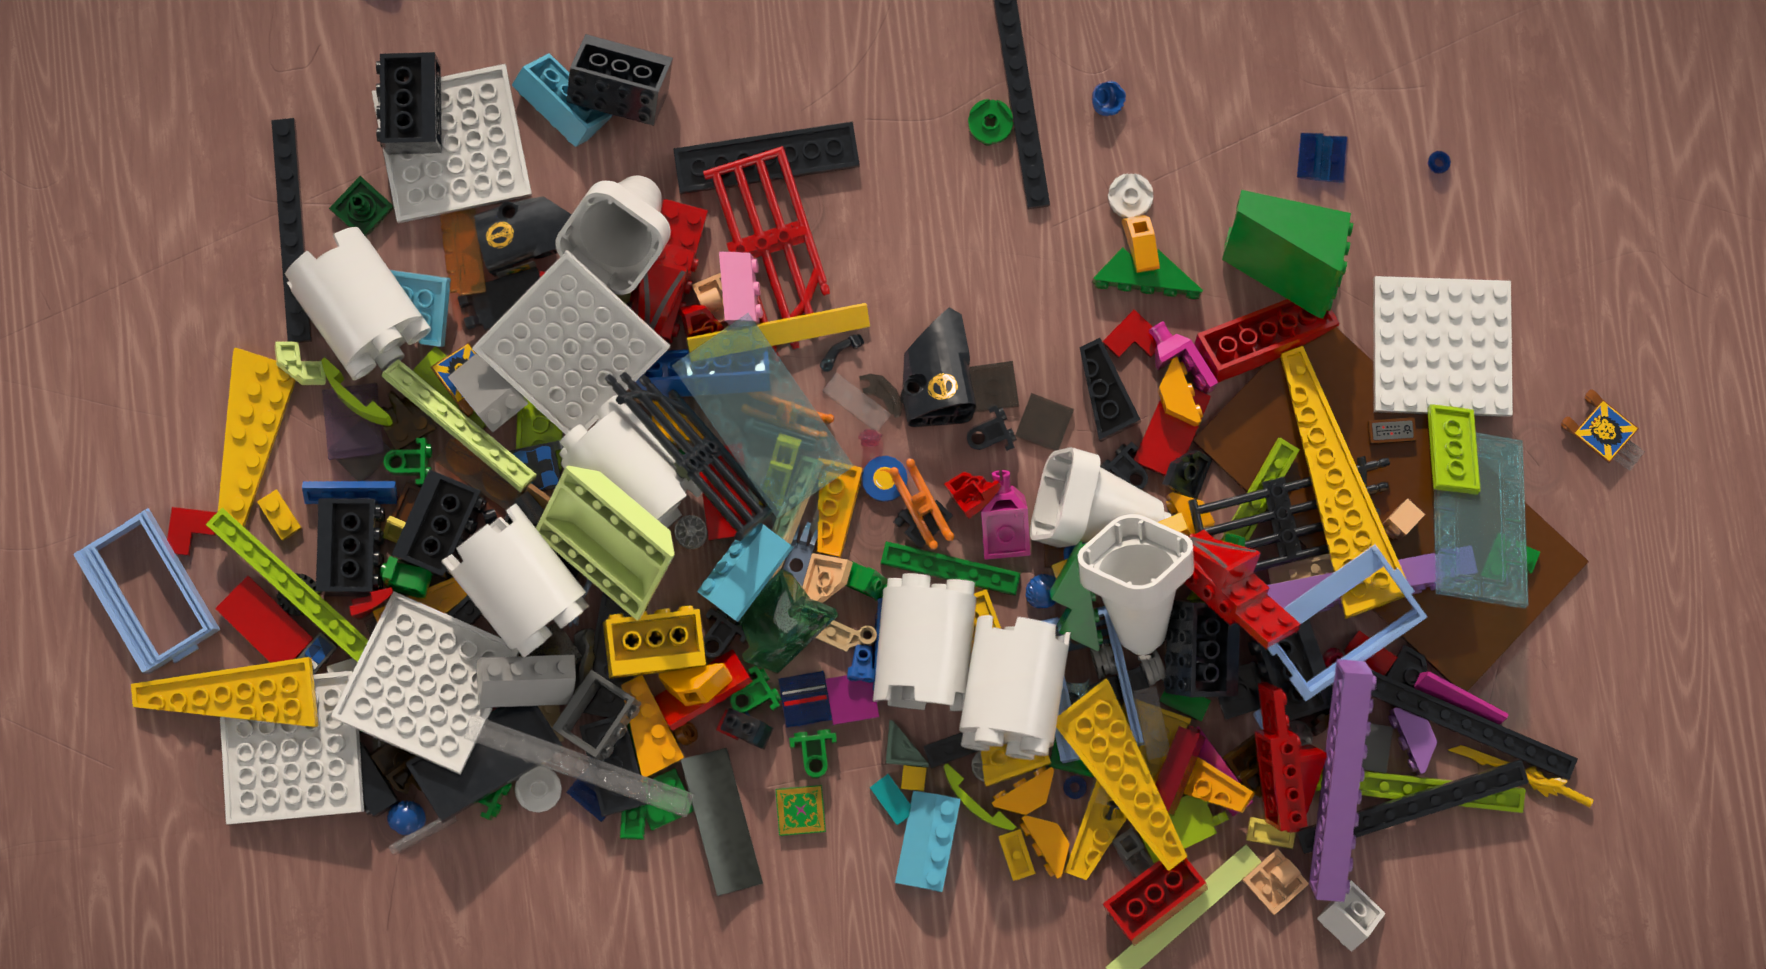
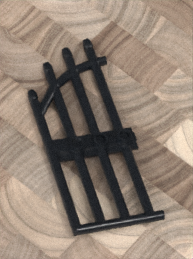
M623 372L620 378L631 390V392H627L613 375L609 374L605 377L606 382L609 386H612V389L618 395L616 402L619 405L625 403L675 460L674 465L676 466L677 475L682 479L692 480L735 529L737 533H735L734 537L737 541H742L777 509V506L683 398H680L678 392L672 389L668 393L669 397L663 395L645 375L639 378L641 384L647 388L642 390L628 373ZM638 399L685 452L684 455L676 449L635 400ZM652 401L659 403L695 445L693 448ZM679 413L685 415L705 437L703 440ZM719 456H721L725 460V462L731 467V469L738 475V477L744 482V484L764 505L763 509L745 490V488L739 483V481L732 475V473L725 467V465L719 460ZM710 463L755 514L754 517L708 466ZM700 472L705 475L745 521L746 524L744 526L699 475Z
M1366 456L1357 457L1356 467L1369 495L1389 489L1387 482L1367 486V472L1389 466L1390 461L1388 458L1366 463ZM1284 476L1262 482L1263 489L1199 506L1197 499L1188 501L1195 534L1205 530L1212 536L1271 521L1274 534L1245 541V547L1254 549L1276 543L1279 557L1257 562L1254 572L1329 553L1327 544L1302 550L1299 541L1301 536L1324 531L1322 522L1296 528L1294 514L1317 509L1318 506L1316 499L1291 506L1288 492L1313 486L1311 477L1286 483ZM1263 498L1266 499L1268 512L1203 528L1201 514ZM1375 508L1378 516L1381 515L1380 509Z

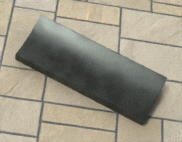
M727 748L681 759L717 896L763 884Z

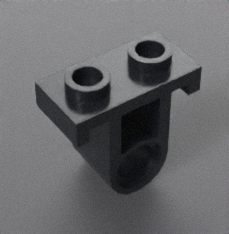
M996 404L988 407L990 413L995 412V417L971 427L967 432V442L971 448L976 450L984 449L1007 439L1008 444L1004 446L1006 451L1015 448L1013 442L1017 441L1012 428L1008 430L1004 421L1008 419L1003 407L998 408ZM978 431L982 432L985 436L983 442L979 444L974 443L971 439L973 433Z
M1132 441L1128 445L1123 443L1115 451L1117 456L1112 461L1107 459L1100 467L1130 484V476H1140L1142 483L1138 486H1133L1143 490L1148 482V475L1128 454L1129 452L1134 454L1138 447Z
M710 608L705 615L709 620L712 617L717 619L703 638L706 658L715 660L722 656L737 634L741 636V643L745 644L748 640L749 635L746 633L748 629L739 622L731 623L727 620L729 615L719 608L716 611ZM711 641L719 644V649L715 653H709L706 650L707 644Z
M729 708L720 730L765 750L774 728L761 720Z

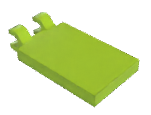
M1186 795L1181 798L1175 815L1169 814L1185 849L1216 834L1214 826L1229 820L1226 812L1224 811L1213 816L1207 805L1210 802ZM1140 835L1153 863H1156L1160 859Z

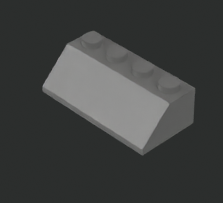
M575 655L480 658L476 661L478 708L568 705L573 697L576 680Z

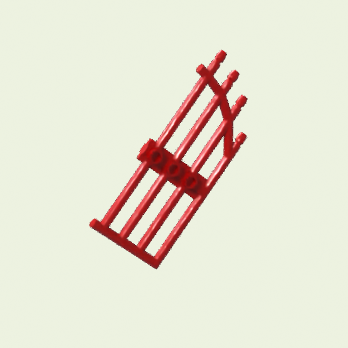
M781 146L703 171L705 180L713 179L732 238V242L726 243L728 251L750 253L754 259L762 256L782 319L801 316L803 312L804 315L813 313L810 302L817 284L820 285L823 296L830 294V288L827 285V279L784 147ZM776 157L778 158L798 221L784 224L764 162ZM756 164L776 228L766 231L762 230L743 168ZM732 171L735 173L754 235L744 238L740 236L721 175ZM802 243L806 244L813 266V271L806 288L792 246ZM784 250L800 303L791 314L789 313L770 253ZM758 295V304H761L763 317L759 318V323L768 322L760 295ZM799 341L790 342L793 350L799 348ZM776 345L768 347L773 363L780 361Z

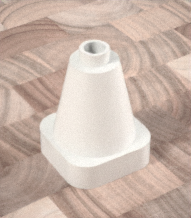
M630 176L619 183L613 181L597 182L589 189L557 235L556 249L559 256L561 257L568 250L614 294L623 295L630 293L637 287L654 264L670 238V225L661 214L662 195L660 189L652 180L644 176Z
M1069 447L1052 452L1045 464L1032 515L1030 537L1033 541L1055 547L1073 546L1078 544L1080 540L1083 543H1088L1114 519L1124 515H1141L1159 522L1171 517V514L1164 511L1162 501L1101 468L1098 455Z
M1131 514L1114 519L1083 546L1078 553V565L1082 586L1102 597L1120 643L1134 654H1150L1164 642L1176 589L1192 575L1194 571L1193 544L1188 536L1144 516Z

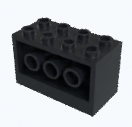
M585 34L570 67L566 102L654 126L669 91L673 58Z
M436 53L380 54V61H376V73L380 75V83L376 84L377 97H380V106L376 107L377 120H380V128L376 130L377 142H380L381 148H384L387 155L442 153L441 63Z
M429 469L392 555L398 558L399 561L426 569L442 579H451L453 577L441 561L451 554L459 560L460 554L456 548L468 540L470 534L473 535L478 526L476 519L479 513L483 514L482 512H484L487 501H485L486 496L481 490ZM456 503V507L451 510L449 508L450 505ZM446 524L447 528L441 531L440 527ZM437 545V550L432 552L431 548Z
M318 498L316 592L322 596L366 597L370 596L373 591L383 589V578L380 577V568L384 564V555L380 554L381 545H384L385 541L383 537L384 531H381V522L385 521V508H382V505L377 500ZM357 521V525L351 528L352 524ZM354 544H356V549L354 551H350L351 547ZM355 567L356 571L351 575L350 571Z
M1202 599L1174 600L1165 637V693L1185 697L1238 696L1240 625L1237 622L1232 625L1228 624Z
M1309 619L1300 625L1298 631L1278 642L1285 649L1286 655L1306 682L1326 669ZM1250 637L1248 647L1251 655H1255L1258 664H1256L1260 678L1263 677L1265 682L1282 689L1286 695L1287 704L1284 707L1285 715L1288 716L1289 722L1331 708L1332 684L1307 701L1302 696L1299 699L1294 697L1293 693L1296 687L1289 679L1290 676L1286 674L1287 667L1278 654L1273 656L1254 637Z

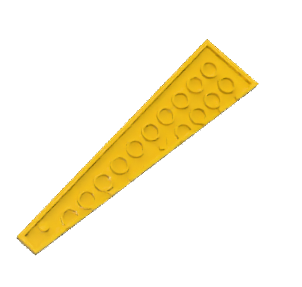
M1301 346L1282 353L1281 360L1334 572L1375 544L1393 570L1398 568L1405 577L1304 347ZM1383 566L1340 596L1346 619L1404 598L1405 596Z

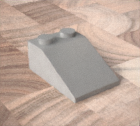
M477 353L448 376L492 433L528 404V400Z

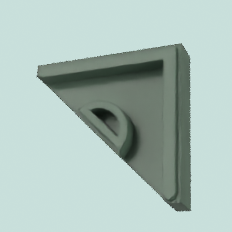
M890 720L886 764L929 768V763L895 722Z

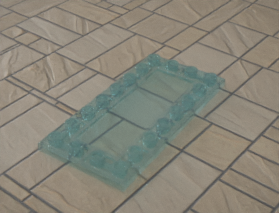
M749 313L672 365L777 519L854 466Z
M1476 432L1481 491L1476 495L1434 489L1436 594L1526 608L1528 606L1523 440Z

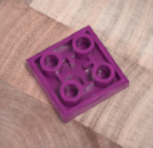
M847 675L826 679L833 725L879 718L877 702H873V682L850 681L847 679Z

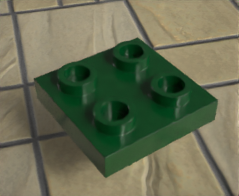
M359 176L329 209L349 228L358 227L364 236L367 237L394 209V206L364 178Z

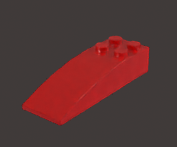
M1285 299L1198 333L1194 345L1219 383L1281 357L1282 353L1301 347L1339 326L1340 323L1332 310L1326 311L1324 319H1321L1290 300Z

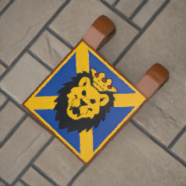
M469 342L431 366L434 374L457 403L461 412L467 417L471 416L474 410L448 376L476 354Z
M1590 389L1584 398L1596 408L1580 426L1567 416L1563 419L1561 427L1572 433L1605 461L1610 463L1639 428L1604 401L1597 392Z

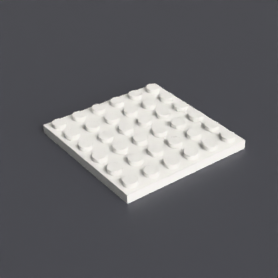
M506 64L441 77L442 153L387 155L383 148L398 223L532 196ZM375 90L372 91L376 111V107L380 106V97H377ZM377 120L378 127L380 128V120Z
M567 250L472 349L563 433L567 434L579 424H582L588 430L599 419L596 414L597 410L607 400L617 395L612 386H609L606 382L605 377L607 375H613L617 382L627 391L629 388L621 380L620 375L626 372L636 382L669 349L670 345Z
M1375 276L1373 278L1374 412L1428 414V406L1434 404L1473 409L1474 416L1511 417L1513 415L1511 281Z
M393 591L331 717L461 775L493 708H478L476 661L480 658L518 657L519 651L517 648L511 651L500 637Z
M353 671L313 675L319 725L317 727L220 717L226 824L364 812L359 730L331 717Z

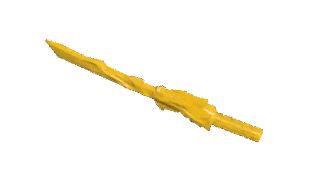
M1463 745L1448 749V751L1469 757L1482 766L1489 764L1498 767L1509 763ZM1535 766L1525 769L1531 787L1534 790L1537 789L1545 797L1548 798L1549 793L1558 796L1557 793L1580 804L1582 803L1586 807H1591L1593 799L1564 786L1568 780L1561 779L1560 777H1551L1549 779L1543 777L1542 772L1537 771Z

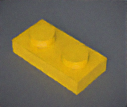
M277 489L257 501L282 541L302 529Z
M1021 829L998 836L1012 880L1015 881L1036 874Z

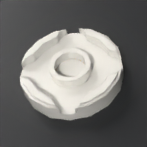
M1122 174L1113 181L1109 188V205L1120 217L1142 216L1147 213L1152 205V186L1141 175Z
M537 766L517 779L515 785L516 798L521 806L529 811L538 813L548 811L557 804L561 797V781L557 774L548 767Z

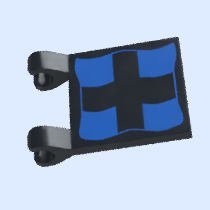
M561 440L509 451L537 474L530 484H533L541 491L556 488L561 478L556 450L564 448L560 443ZM527 487L522 492L517 490L518 496L524 494Z

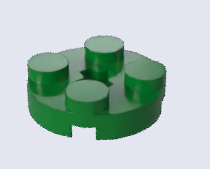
M984 99L972 107L968 118V128L971 135L978 142L991 146L1003 142L1010 135L1013 127V115L1010 108L1004 102ZM986 117L996 119L994 127L985 125L987 122Z

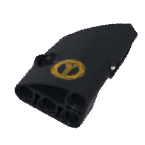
M544 196L516 202L507 201L499 207L476 214L474 217L477 237L488 272L496 277V273L514 268L516 263L531 258L541 259L557 254V235L572 214ZM509 209H515L514 216L507 219L506 212Z
M950 307L936 318L904 353L903 383L900 400L904 404L907 424L910 427L964 424L971 421L977 406L969 371L970 353L962 314Z

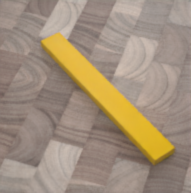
M862 303L686 339L690 361L693 362L870 327L867 304Z

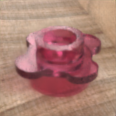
M865 429L864 432L860 433L858 439L861 440V445L873 447L879 445V440H881L883 434L877 433V430Z

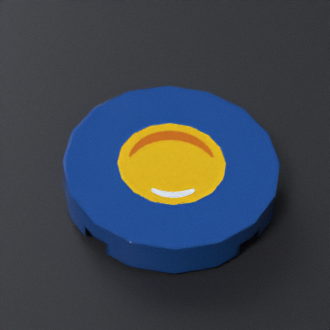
M876 457L869 461L863 470V488L867 495L874 500L888 502L901 496L890 476V469L892 467H896L899 470L901 478L905 485H907V471L903 464L894 457Z

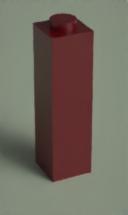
M1187 725V728L1178 727L1155 784L1168 814L1173 816L1176 813L1206 739L1199 734L1200 729Z

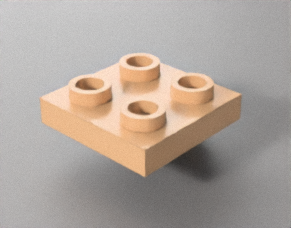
M721 273L692 284L700 305L706 306L720 323L725 322Z
M1278 848L1242 879L1273 915L1280 911L1309 884L1297 867Z

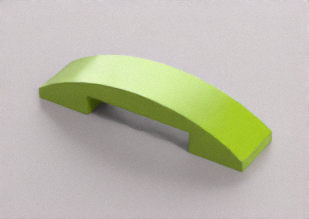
M325 357L321 360L323 370L330 385L348 408L371 422L390 426L393 423L390 416L374 401L367 407L364 406L341 385L345 380L341 372Z
M948 763L943 767L951 789L970 812L997 828L1013 831L1016 828L1000 811L992 818L959 787L964 778Z

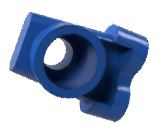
M856 645L852 665L848 667L847 679L850 681L872 683L875 681L876 672L873 669V648L866 645Z

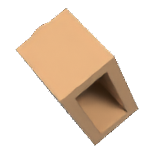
M1407 499L1382 525L1385 527L1384 530L1390 538L1400 540L1425 514Z

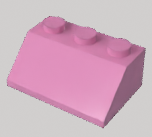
M719 252L725 321L731 327L760 324L759 318L763 317L762 306L758 304L757 296L761 295L760 283L756 282L755 273L759 272L757 259H754L750 253Z

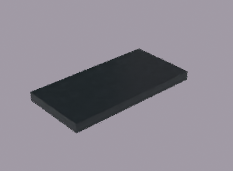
M538 706L498 707L490 713L461 775L419 756L406 762V766L440 821L444 823L562 752L564 747Z

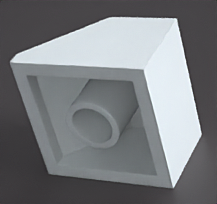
M1350 881V892L1345 895V902L1331 901L1317 919L1352 952L1369 937L1385 915V912L1356 884Z

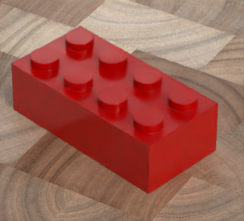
M1187 858L1169 871L1159 860L1105 901L1103 906L1128 940L1135 946L1207 891L1208 886Z

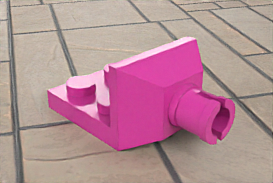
M1164 321L1149 330L1157 344L1155 349L1157 370L1170 364L1173 358L1182 357L1183 360L1181 362L1183 361L1186 371H1191L1195 378L1193 382L1199 391L1203 390L1206 394L1214 390L1218 381L1191 339L1179 334L1173 336L1167 329Z
M999 470L992 473L993 482L998 480L1001 488L995 497L980 510L984 559L1031 556L1028 508L1025 495L1014 486H1010L1009 471L1002 470V481H1000Z

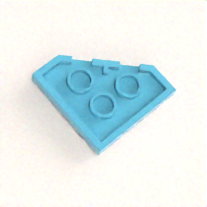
M390 270L431 328V331L418 342L424 345L444 347L451 278Z

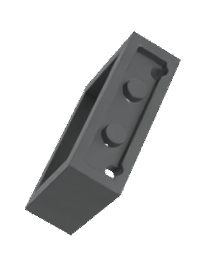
M590 670L552 729L603 762L605 758L612 754L616 741L626 733V726L630 720L638 715L642 703L593 670ZM602 685L627 701V703L595 749L571 733V730Z

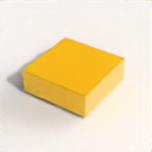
M903 765L901 789L924 791L927 768Z

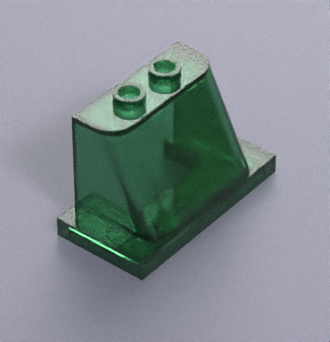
M781 569L765 585L740 619L749 644V648L742 654L744 661L778 674L838 616L836 609L811 599L794 575Z

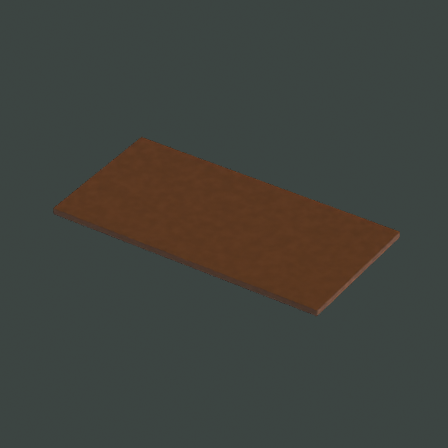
M1335 327L1303 345L1355 464L1357 465V457L1366 456V463L1378 461L1382 458H1388L1390 461V465L1367 472V486L1377 485L1381 482H1387L1389 489L1369 495L1374 507L1380 509V521L1383 524L1407 499L1425 514L1400 540L1392 539L1388 536L1397 559L1401 560L1471 546L1477 574L1471 577V581H1468L1467 584L1453 586L1452 582L1442 589L1431 590L1430 587H1426L1420 593L1411 594L1427 618L1401 635L1415 651L1425 656L1426 661L1447 681L1468 692L1589 561L1479 459L1481 491L1478 495L1433 489L1428 414L1374 412V361ZM1279 357L1266 363L1192 441L1246 492H1248L1278 438H1282L1300 449L1285 475L1286 483L1310 477L1282 360ZM1415 418L1417 441L1384 444L1369 443V420ZM1313 486L1288 492L1291 506L1316 499ZM1318 508L1294 514L1296 528L1321 522ZM1324 531L1299 537L1300 543L1307 549L1327 544ZM1496 534L1540 551L1531 574L1509 566L1501 586L1479 577ZM1404 597L1372 610L1390 625L1412 610L1413 607L1407 598Z

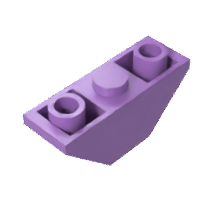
M1398 707L1390 710L1391 715L1388 718L1393 729L1397 728L1399 732L1398 742L1400 747L1408 753L1409 759H1407L1410 770L1416 772L1417 775L1425 773L1437 744L1429 721Z

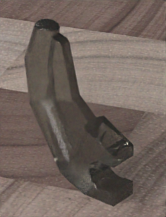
M875 374L859 376L860 382L868 381L870 383L869 387L862 388L863 394L882 399L891 415H894V417L901 416L902 402L899 393L884 376Z

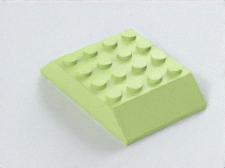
M567 466L536 526L537 531L551 548L637 621L644 613L674 557L670 530L599 471Z

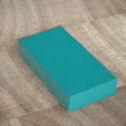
M889 774L869 787L896 825L909 817L911 804Z

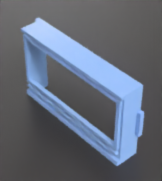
M149 508L73 554L142 673L150 674L171 660L177 663L198 650L197 644L220 631L215 619L179 558L171 548ZM141 524L203 629L161 655L157 653L98 552Z
M1375 544L1284 607L1291 616L1302 624L1384 566L1413 609L1341 659L1365 661L1427 618L1411 595L1415 592L1398 568L1393 570ZM1278 643L1267 648L1273 656L1278 654L1292 674L1289 679L1305 701L1334 682L1336 662L1306 682Z
M1098 607L1099 617L1105 616L1130 728L1137 745L1142 746L1145 744L1122 645L1106 607ZM1055 617L1042 621L1056 625V627H1058L1057 623L1060 619H1058V617ZM1065 676L1058 715L1071 706ZM1056 728L1055 737L1061 762L1067 763L1080 760L1081 758Z

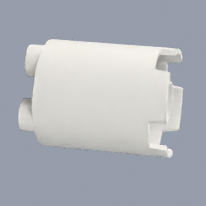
M351 227L333 234V238L338 246L337 248L327 251L317 259L309 251H306L288 268L285 275L289 280L287 284L295 298L351 378L357 380L371 372L375 368L376 363L382 371H385L397 359L401 361L405 355L399 347L405 342L408 345L418 342L431 331V328L370 241L358 227Z
M615 395L597 410L596 414L599 420L590 430L587 431L582 424H579L562 438L560 443L564 448L559 453L563 458L561 465L564 469L567 466L601 472L668 528L682 516L677 507L681 503L680 501L687 496L685 492L689 490L698 498L702 491L692 480L688 481L686 478L682 479L677 475L676 466L674 465L675 460L626 404L619 405L616 402L617 395Z
M514 504L506 510L513 521L511 525L499 517L491 525L487 524L456 548L463 559L462 563L452 554L441 562L511 651L517 648L520 654L525 657L552 635L546 626L549 621L553 619L560 628H563L589 605L582 597L586 593L519 506Z
M906 573L902 575V578H888L887 588L883 589L873 702L888 700V706L925 710L926 703L950 705V711H962L972 655L977 598L974 596L975 582L951 579L947 580V584H932L930 588L931 577L928 575Z
M980 616L976 624L959 730L963 733L961 746L974 750L988 751L990 746L1001 747L1003 744H1007L1006 755L1009 757L1033 760L1034 755L1047 756L1049 747L1054 744L1071 633L1066 632L1065 635L1055 636L1056 625L1022 617L1017 618L1015 627H1005L1004 630L999 628L992 629L993 616Z

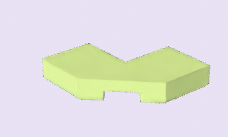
M275 342L276 364L279 368L301 385H325L326 375L322 362L301 361L299 342Z

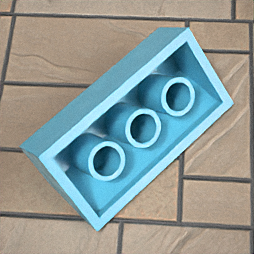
M549 53L523 66L512 86L570 143L577 147L589 140L612 115L567 103L569 72Z
M761 523L742 541L735 540L731 544L728 551L716 564V567L707 579L703 581L697 592L738 622L794 547Z
M913 791L910 803L911 810L907 819L895 883L943 892L961 799Z

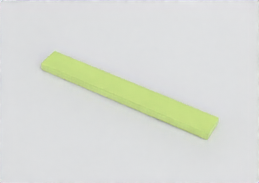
M399 359L382 373V377L519 492H522L536 478V473Z
M1245 844L1205 879L1208 886L1207 891L1137 945L1133 946L1131 944L1105 968L1141 969L1261 863L1260 859Z

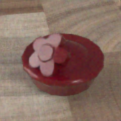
M1332 647L1323 654L1322 657L1326 669L1334 664L1337 659L1344 657L1339 649Z

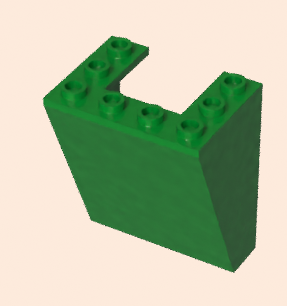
M1241 190L1232 227H1229L1225 239L1222 260L1316 317L1324 319L1326 311H1331L1333 299L1336 298L1342 276L1346 272L1347 261H1344V255L1348 256L1350 242H1347V236H1351L1353 230V223L1350 222L1351 213Z

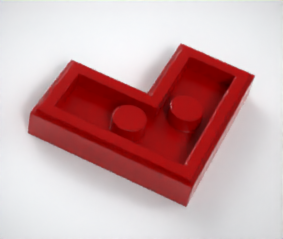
M1135 309L1102 341L1118 358L1133 343L1137 344L1150 358L1155 354L1157 347L1155 339L1149 333L1153 326Z
M172 507L167 541L174 553L190 556L193 533L216 536L206 524L217 512Z

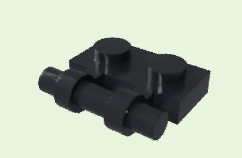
M936 500L935 502L947 523L953 515ZM908 508L902 509L893 523L900 528L906 522L910 527L904 534L921 549L926 542L911 517ZM930 512L922 517L932 536H934L940 529Z

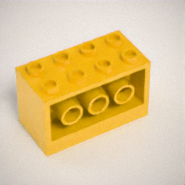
M693 606L679 607L677 612H670V608L658 609L651 615H647V611H644L638 621L632 616L624 618L623 614L609 615L608 620L603 622L609 679L670 672L706 665L700 610L693 609ZM675 631L682 637L679 642L672 638ZM652 634L658 637L659 641L656 642V645L649 641ZM628 637L635 640L633 647L625 643Z

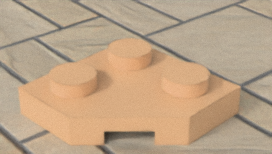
M812 553L800 597H808L814 602H825L847 584L853 562Z

